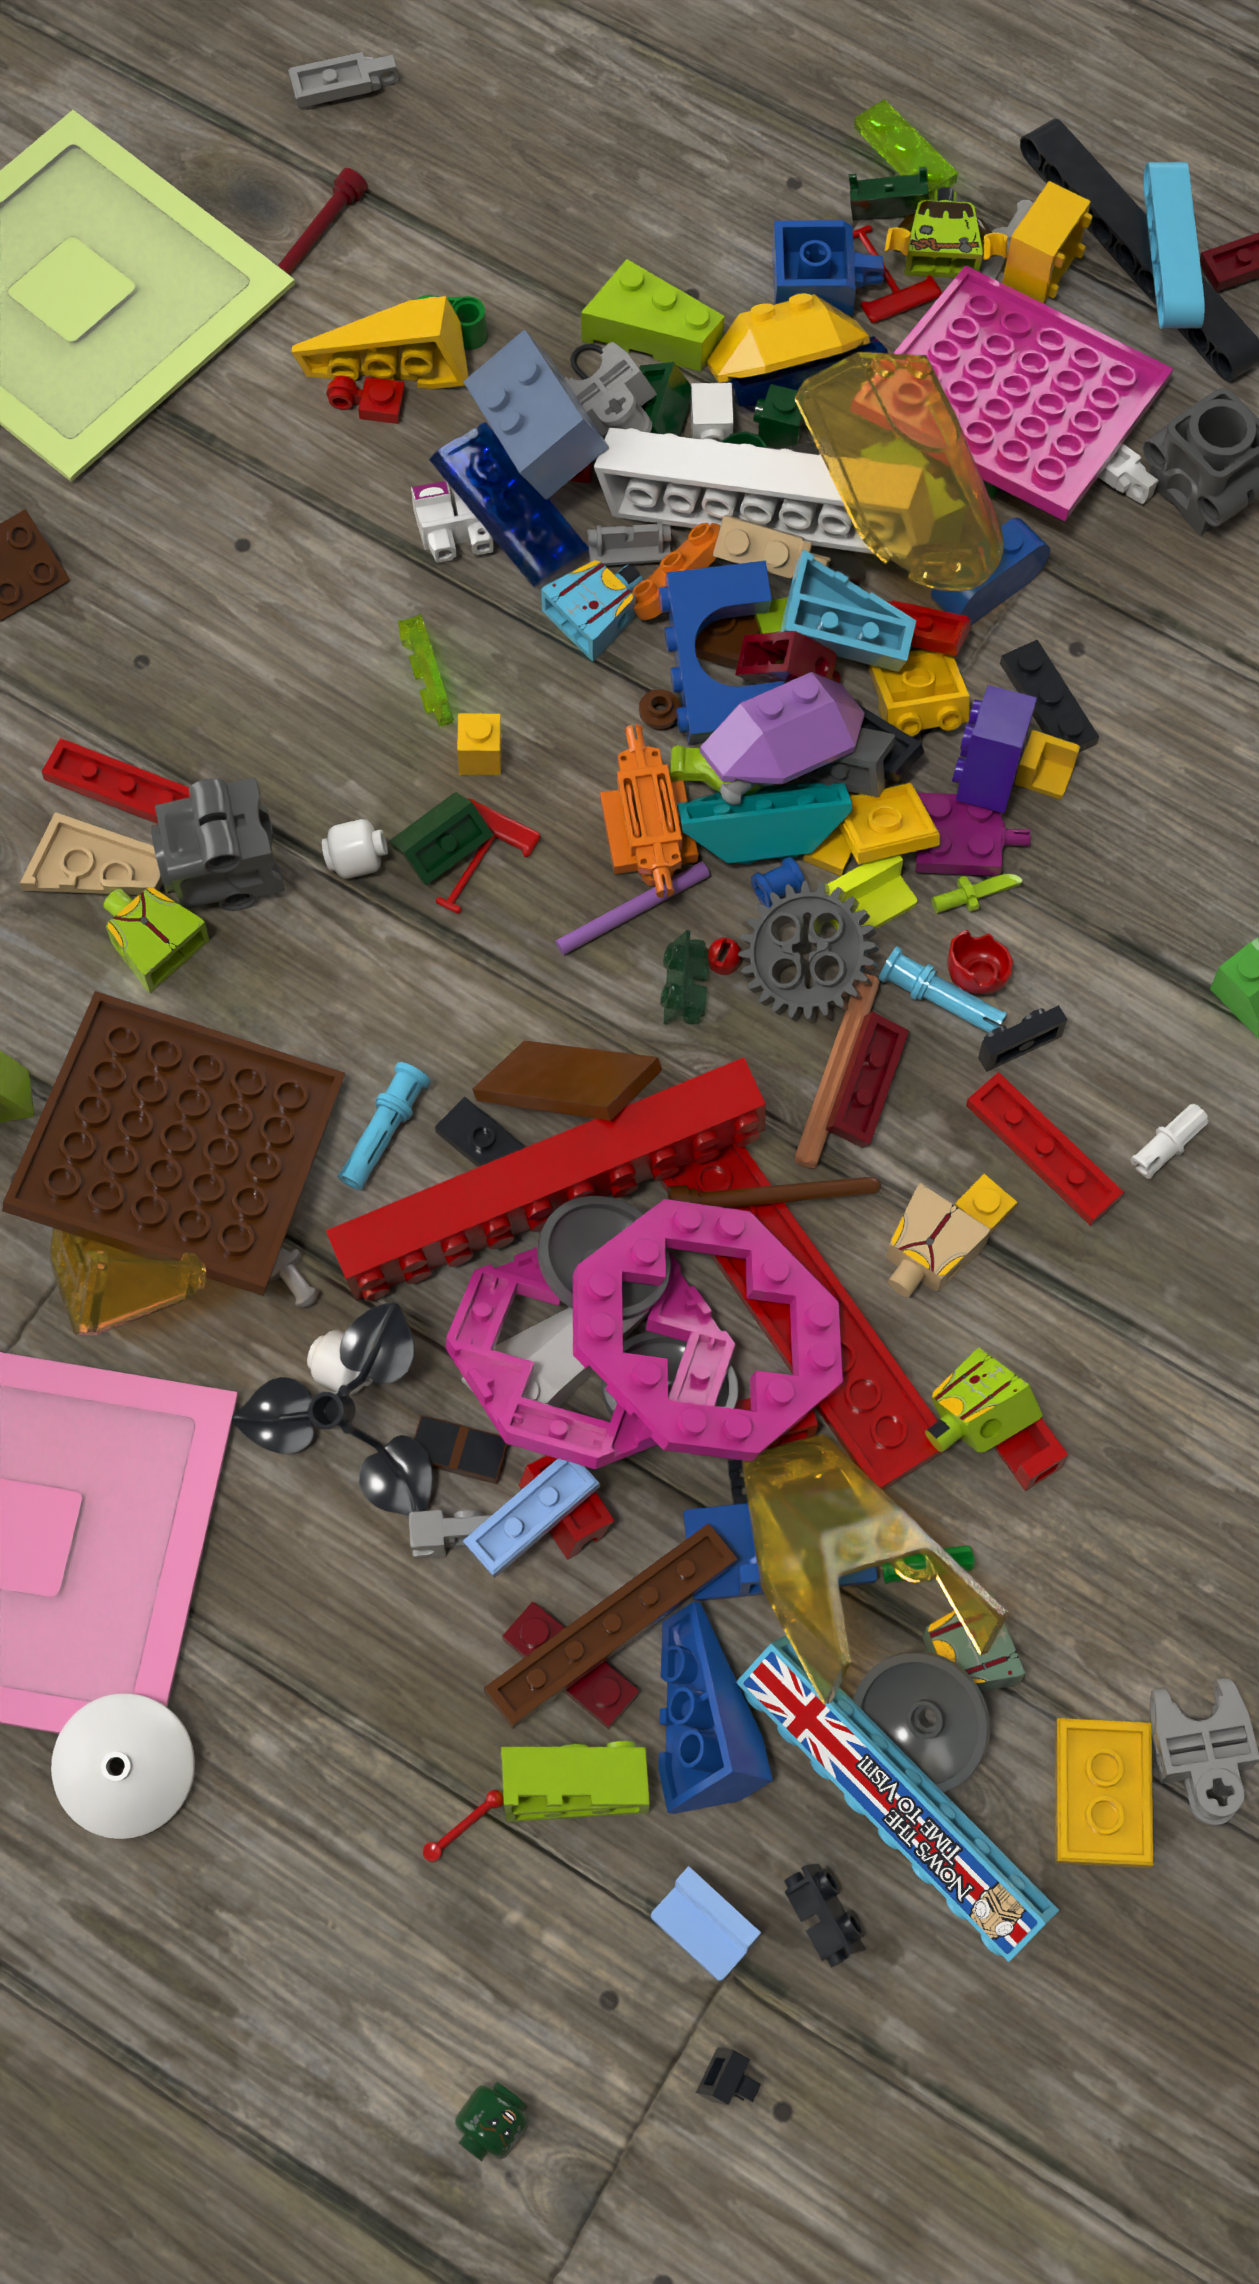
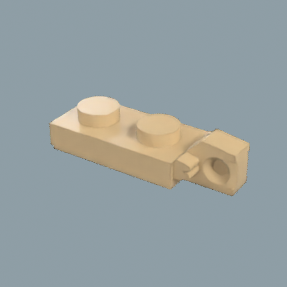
M730 515L723 516L713 552L714 557L738 564L766 560L767 572L789 579L793 578L796 562L803 549L814 555V559L826 567H829L831 559L810 552L813 543L805 541V537Z

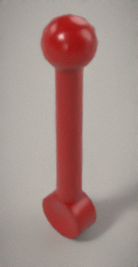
M500 1790L489 1791L486 1795V1801L437 1843L429 1842L424 1846V1858L432 1863L439 1861L442 1857V1850L491 1808L502 1806L504 1803L503 1793Z

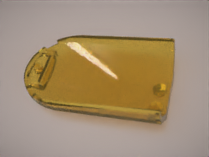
M857 352L806 379L795 396L796 404L854 527L869 549L885 564L891 559L909 571L908 579L930 588L944 591H964L985 583L994 573L1002 558L1004 545L1002 529L959 420L927 356Z

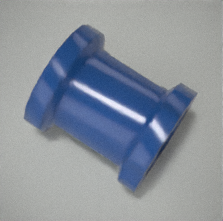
M791 857L782 860L781 866L763 875L756 873L751 876L753 890L758 900L767 908L773 905L770 898L771 892L783 898L786 896V885L790 884L797 893H801V886L803 881H805L799 866Z

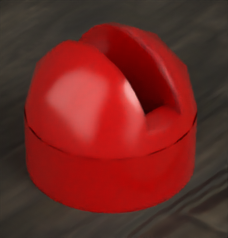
M727 937L716 939L708 949L707 962L710 969L720 975L734 973L741 964V957L738 956L741 948L738 943ZM728 948L729 950L724 962L717 960L722 949Z

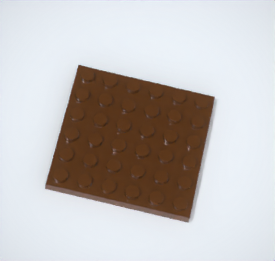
M95 991L5 1196L2 1211L264 1296L341 1090L345 1072Z

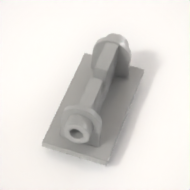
M657 521V524L633 525V527H601V525H596V529H587L590 562L594 560L601 561L605 566L661 562L666 555L671 553L670 525H662V521Z

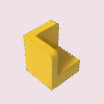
M1032 730L1019 764L1015 785L1056 799H1062L1075 767L1080 746Z

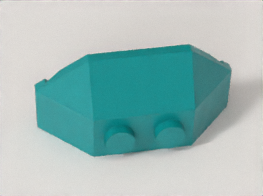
M794 783L763 787L750 796H742L740 804L736 805L726 803L721 793L699 797L691 802L677 803V812L682 831L726 863L737 862L739 864H751L760 859L776 857L782 859L788 857L795 858L800 854L812 853L852 811V802L845 783H833L831 786L822 783Z

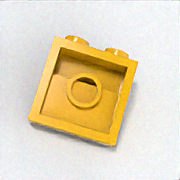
M924 649L910 651L906 663L899 672L868 664V671L878 695V711L881 718L909 736H915L923 729L935 727L950 731L969 721L970 696L954 656Z

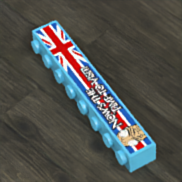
M788 1634L772 1642L737 1680L736 1683L745 1691L744 1696L750 1705L759 1711L765 1712L777 1724L779 1734L788 1743L798 1746L811 1759L810 1763L813 1769L821 1777L831 1780L844 1793V1799L847 1804L857 1813L865 1815L878 1828V1834L881 1839L891 1848L898 1849L912 1863L913 1871L922 1881L930 1885L933 1884L946 1898L948 1907L957 1917L968 1920L981 1934L983 1943L991 1952L1003 1956L1010 1962L1060 1911Z

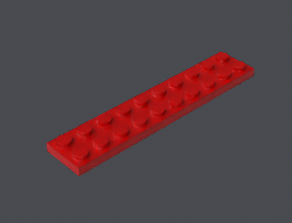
M736 1144L720 1149V1154L708 1162L696 1164L695 1161H691L679 1166V1171L676 1174L659 1181L667 1194L669 1186L687 1185L688 1189L696 1188L698 1193L772 1186L744 1146L737 1147ZM784 1203L731 1207L730 1209L750 1211L839 1302L843 1382L832 1395L820 1402L815 1408L874 1493L877 1495L943 1453L939 1452L931 1444L925 1434V1430L938 1420ZM710 1254L793 1374L790 1304L748 1299L746 1259Z

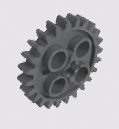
M803 881L801 893H797L790 884H787L785 898L781 899L777 894L771 892L770 898L773 905L770 908L759 903L756 905L758 911L762 914L760 920L747 918V923L754 928L753 934H742L740 938L750 945V949L738 952V956L743 960L750 961L751 964L745 966L741 973L746 977H756L747 987L753 993L763 990L758 1001L764 1006L774 1001L772 1011L780 1016L788 1007L789 1018L794 1021L798 1020L802 1010H804L806 1019L810 1022L815 1021L817 1010H821L825 1017L831 1019L833 1005L836 1004L842 1010L847 1011L848 1006L845 998L848 995L858 1000L862 998L856 989L858 983L871 985V980L864 975L865 969L878 968V964L868 958V954L879 951L880 947L874 942L867 941V939L874 936L877 930L872 925L862 926L870 918L869 913L866 910L855 912L859 902L853 896L843 902L845 892L840 887H837L829 896V886L825 882H821L816 892H814L811 884L808 881ZM807 914H811L812 918L810 920L809 931L807 933V928L805 926V916ZM828 920H838L839 926L836 934L829 938H821L820 932L823 924ZM786 923H795L796 932L794 936L787 941H779L778 935L781 927ZM810 942L817 948V951L810 952L808 962L801 955V952L808 951ZM830 962H839L840 969L838 975L833 980L823 981L821 974L824 966ZM791 964L796 965L797 975L794 980L786 984L780 983L779 977L782 969ZM809 964L811 976L813 977V987L811 989L806 988L809 977Z

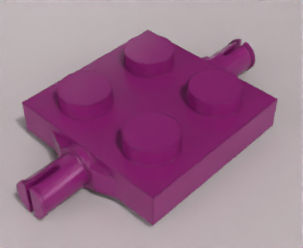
M917 792L940 834L939 846L914 851L915 872L997 876L1001 873L1004 845L1030 846L1031 830L1005 829L1001 812L956 801L957 794Z

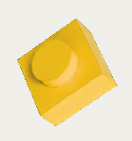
M985 1174L955 1203L956 1207L991 1229L990 1234L1017 1205L1015 1199Z

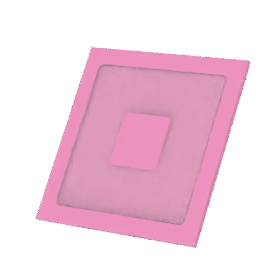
M0 1352V1724L60 1734L65 1724L78 1710L96 1699L113 1694L142 1695L168 1707L232 1426V1416L235 1413L238 1392Z

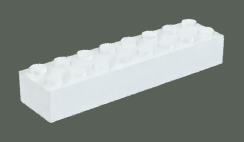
M609 427L605 437L609 448L598 456L594 465L612 517L652 523L662 521V524L694 528L701 523H708L709 525L717 523L721 527L723 516L730 515L805 537L804 540L813 543L812 545L919 561L934 521L922 469L904 464L898 466L874 463L866 459L851 460L836 458L828 454L814 455L794 452L789 449L776 450L756 447L751 444L738 445L717 442L708 438L700 440L679 437L670 433L663 435L641 432L632 428L625 430Z

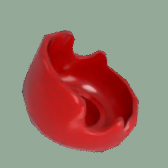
M964 930L951 940L947 958V969L951 981L960 989L972 994H991L1004 988L1009 982L1013 959L1007 947L994 940L990 933L982 937H973L970 935L969 930Z

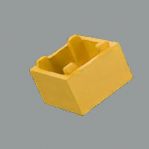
M1049 181L1011 236L1002 284L1045 304L1049 297L1055 298L1059 290L1058 283L1076 257L1082 258L1085 254L1086 246L1082 244L1085 228L1090 226L1093 218L1088 213L1091 201Z

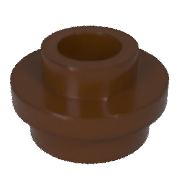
M652 690L646 693L640 700V718L648 727L654 730H665L677 721L676 708H680V702L673 693L667 690ZM663 705L667 708L659 711L654 709L653 706Z

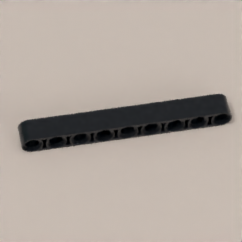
M1054 118L1022 136L1020 139L1021 153L1026 162L1046 184L1050 181L1091 201L1088 213L1093 218L1090 226L1086 229L1156 305L1147 215L1059 119ZM1202 276L1205 302L1202 328H1178L1177 330L1223 380L1232 381L1259 364V338Z

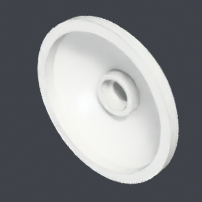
M137 1694L104 1696L78 1710L63 1727L53 1750L52 1781L62 1807L84 1829L96 1835L114 1839L142 1836L166 1824L176 1815L187 1799L195 1772L193 1745L180 1719L160 1702ZM115 1757L121 1758L125 1763V1769L119 1776L112 1774L109 1768L111 1760Z

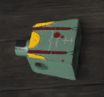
M992 1591L984 1593L925 1628L922 1637L927 1651L924 1652L943 1656L956 1663L969 1674L981 1692L1016 1686L1021 1683L1025 1676V1671Z

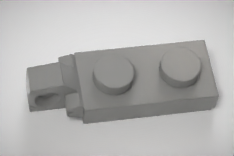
M363 52L296 66L288 70L298 108L369 93L398 82V72L393 55L373 59V57H364Z

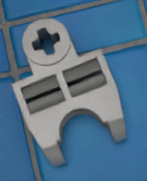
M610 342L602 348L601 366L591 377L584 380H575L572 377L568 379L567 376L564 378L602 436L608 432L609 427L625 430L632 428L641 432H651L652 421L641 406L657 395V393L628 353L614 342Z
M1228 1677L1215 1679L1213 1682L1215 1705L1211 1706V1717L1201 1721L1186 1717L1178 1708L1177 1703L1172 1704L1166 1688L1152 1690L1149 1718L1152 1727V1750L1160 1784L1184 1780L1189 1807L1194 1817L1208 1826H1220L1227 1823L1244 1801V1787L1239 1771L1253 1769L1259 1761V1752L1250 1716L1237 1687ZM1211 1789H1214L1217 1796L1225 1797L1226 1800L1221 1806H1219L1216 1799H1208L1207 1795Z

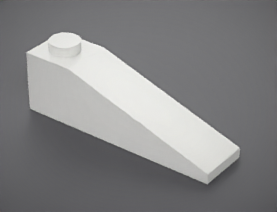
M570 1307L494 1347V1351L534 1362L533 1374L524 1398L558 1408L594 1372L591 1367L586 1369L573 1356V1309ZM649 1310L634 1318L622 1320L623 1341L650 1314ZM463 1377L461 1381L471 1390L470 1386Z

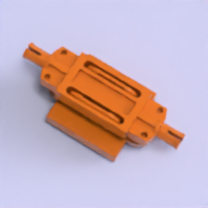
M635 724V739L633 726L629 725L625 728L629 749L618 754V790L600 792V802L614 874L638 871L642 880L647 885L656 887L657 897L664 898L663 883L666 896L670 897L675 893L671 879L675 870L681 869L682 864L698 862L696 842L682 831L677 812V803L688 802L684 781L671 782L668 765L662 764L660 749L645 746L643 728L639 724Z

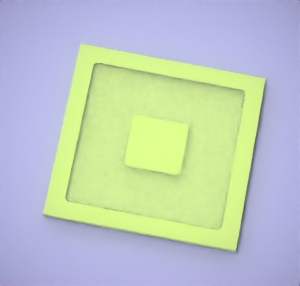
M72 110L0 170V425L72 482L295 285V279L88 120Z

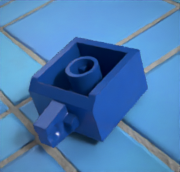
M844 220L774 221L772 245L774 305L789 301L790 297L797 294H815L846 315H853L856 288L863 287V285L882 284L884 274L883 256L854 252L853 226Z

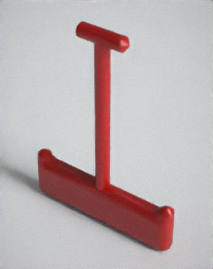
M867 225L854 230L853 239L859 237L870 255L879 256L866 235L872 232V226ZM883 263V277L893 293L871 302L862 301L860 306L869 321L877 323L936 300L941 296L942 291L932 275H928L926 280L900 290Z
M468 798V800L474 804L493 833V836L481 845L449 898L446 900L438 896L435 899L436 904L456 914L461 913L462 910L460 906L454 904L495 838L521 850L524 857L530 856L541 838L539 832L471 798Z

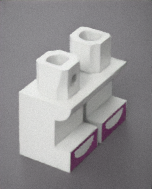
M487 473L451 480L456 516H454L447 481L411 487L413 511L424 549H430L437 563L450 561L455 558V544L470 542L473 554L482 555L493 552V537H496V524Z

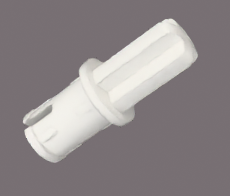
M1189 1105L1166 1127L1161 1126L1156 1129V1136L1136 1155L1131 1157L1132 1165L1136 1166L1139 1163L1140 1165L1135 1169L1145 1178L1151 1179L1175 1154L1181 1155L1184 1152L1183 1146L1207 1125L1208 1115L1198 1105Z

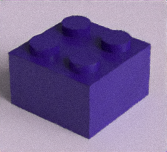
M987 685L983 701L974 700L960 746V757H958L952 782L959 783L956 801L1005 813L1020 764L1036 697Z

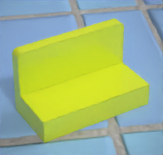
M900 855L864 863L827 884L829 886V896L837 887H840L845 892L843 902L853 896L859 902L855 912L866 910L870 915V918L862 926L872 925L875 929L916 907L918 901L901 877L903 859ZM830 920L836 930H838V920Z

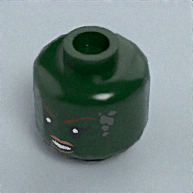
M498 2082L492 2088L486 2085L477 2087L456 2115L455 2125L463 2134L458 2144L481 2162L487 2154L496 2159L506 2158L528 2128L529 2120L523 2113L528 2106Z

